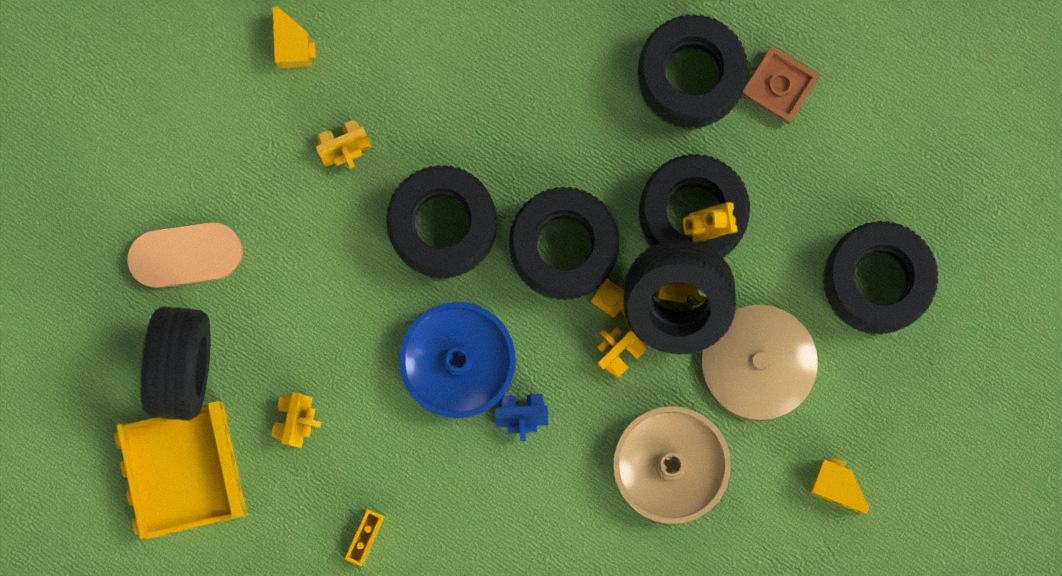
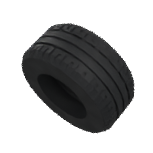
M687 14L667 20L650 34L641 51L638 64V83L643 100L653 113H656L662 120L668 121L669 124L673 123L674 126L699 128V126L705 127L706 125L713 124V122L716 123L730 113L744 90L748 75V60H746L745 49L742 47L741 41L738 40V36L734 34V31L730 30L727 25H723L721 21L718 22L715 18ZM685 48L700 49L708 53L719 67V79L714 88L702 95H686L677 91L666 78L665 68L670 56Z
M688 154V156L682 155L681 157H675L673 160L670 159L667 163L665 162L661 167H658L651 175L641 195L639 220L644 238L649 246L671 240H689L692 242L693 237L681 234L670 224L667 216V204L670 197L678 189L685 186H700L712 192L720 204L734 203L733 216L736 219L735 224L738 232L696 242L710 247V249L720 254L722 258H725L738 245L748 226L750 202L747 189L744 187L745 184L741 181L740 176H737V172L733 171L730 166H727L725 162H721L717 158L714 159L712 156Z
M435 165L434 167L429 166V168L415 171L414 174L412 173L408 178H405L404 182H401L399 187L395 189V193L392 194L389 207L387 208V232L395 251L406 265L425 276L449 278L467 273L485 259L495 241L497 215L491 195L478 178L458 167ZM446 196L458 200L466 208L469 215V227L466 235L460 242L451 247L435 248L429 246L421 240L415 228V218L419 208L425 202L435 197Z
M572 187L547 189V191H542L534 195L533 198H530L516 214L509 235L510 256L520 279L538 294L551 299L556 298V300L581 298V296H586L595 289H598L613 271L619 251L617 224L606 205L591 193H586V191L579 190L578 188L572 189ZM557 218L574 219L583 224L589 232L591 250L587 259L580 266L570 270H558L550 267L541 259L537 250V238L544 225L551 220Z
M874 221L852 229L835 245L826 260L823 284L825 285L824 291L826 298H828V303L831 305L832 310L835 311V314L842 321H845V324L865 333L888 334L907 327L926 312L933 301V297H935L938 287V267L929 245H926V241L922 240L919 234H915L916 232L911 231L907 226L903 227L902 224L889 223V221H878L875 223ZM871 252H884L893 256L899 261L905 271L906 288L901 297L892 303L885 305L872 303L865 299L855 286L853 278L855 266L863 256Z
M671 240L651 246L650 249H646L635 259V262L632 263L631 268L628 270L623 303L627 323L636 337H639L641 341L651 348L664 353L689 354L709 348V346L714 345L715 342H718L727 333L734 319L736 289L731 268L715 250L695 241ZM683 282L698 287L704 292L707 299L693 310L676 312L659 305L652 295L664 285Z
M162 306L155 310L150 318L144 341L140 379L142 408L150 417L189 421L200 413L206 391L211 347L210 321L208 315L202 310Z

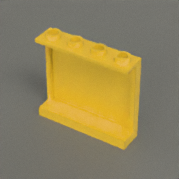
M215 401L208 403L207 406L201 407L197 417L189 421L160 417L126 425L117 424L118 432L114 433V438L118 450L122 449L124 460L120 461V467L123 477L128 478L130 489H126V496L129 506L134 507L135 517L132 518V525L135 534H139L140 539H150L248 516L223 402Z

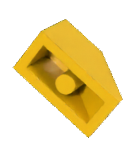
M273 7L276 66L278 69L312 67V59L317 58L316 42L311 41L308 32L279 7Z
M830 457L829 461L821 460L809 494L857 513L868 514V504L853 471L845 468L846 462Z

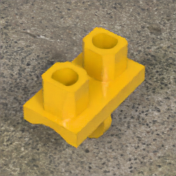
M356 120L344 123L342 128L345 134L334 138L331 131H325L317 135L318 146H316V149L325 167L333 163L339 166L347 162L350 169L355 168L353 159L362 156V151L372 148L364 127H360Z
M727 202L689 213L688 217L683 218L685 235H692L693 241L702 242L738 232L735 224L736 219L733 216L734 203Z
M617 327L610 334L602 329L599 335L603 341L596 348L601 353L609 346L612 349L597 363V367L602 372L606 369L611 375L619 379L629 368L619 356L627 350L638 360L648 350V347L639 337H636L632 330L617 343L615 340L622 334Z
M292 392V395H281L277 406L278 411L286 412L287 418L285 423L275 422L271 436L281 440L282 444L302 448L304 436L310 437L311 428L321 427L320 421L313 420L316 410L311 408L313 397Z

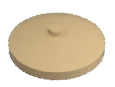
M750 305L736 309L732 325L727 333L718 342H715L714 345L703 349L701 357L703 379L715 401L725 410L738 417L756 421L781 417L799 406L810 393L818 368L816 347L806 327L792 314L769 305Z
M667 406L645 412L628 425L615 449L613 471L619 492L633 510L655 522L680 524L703 516L718 503L729 482L731 459L723 435L708 418L688 408Z

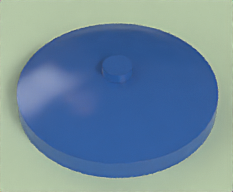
M465 302L444 303L420 315L407 330L399 355L402 380L415 401L433 414L453 419L477 416L496 405L509 389L516 365L513 341L504 324L488 310Z

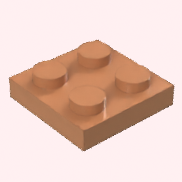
M771 46L744 88L742 96L789 125L821 75L776 47Z

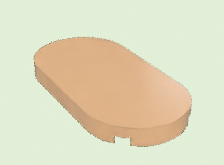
M214 222L155 230L142 234L132 243L128 252L127 263L132 276L139 283L155 289L221 280L228 277L239 266L243 256V248L239 237L228 226Z

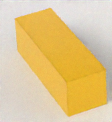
M370 509L366 510L345 560L363 567L385 516Z

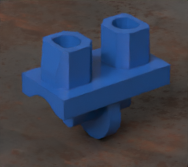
M541 393L527 395V406L516 407L515 396L504 395L499 401L498 408H495L496 426L508 427V433H520V441H526V433L537 432V426L549 425L548 405H545Z

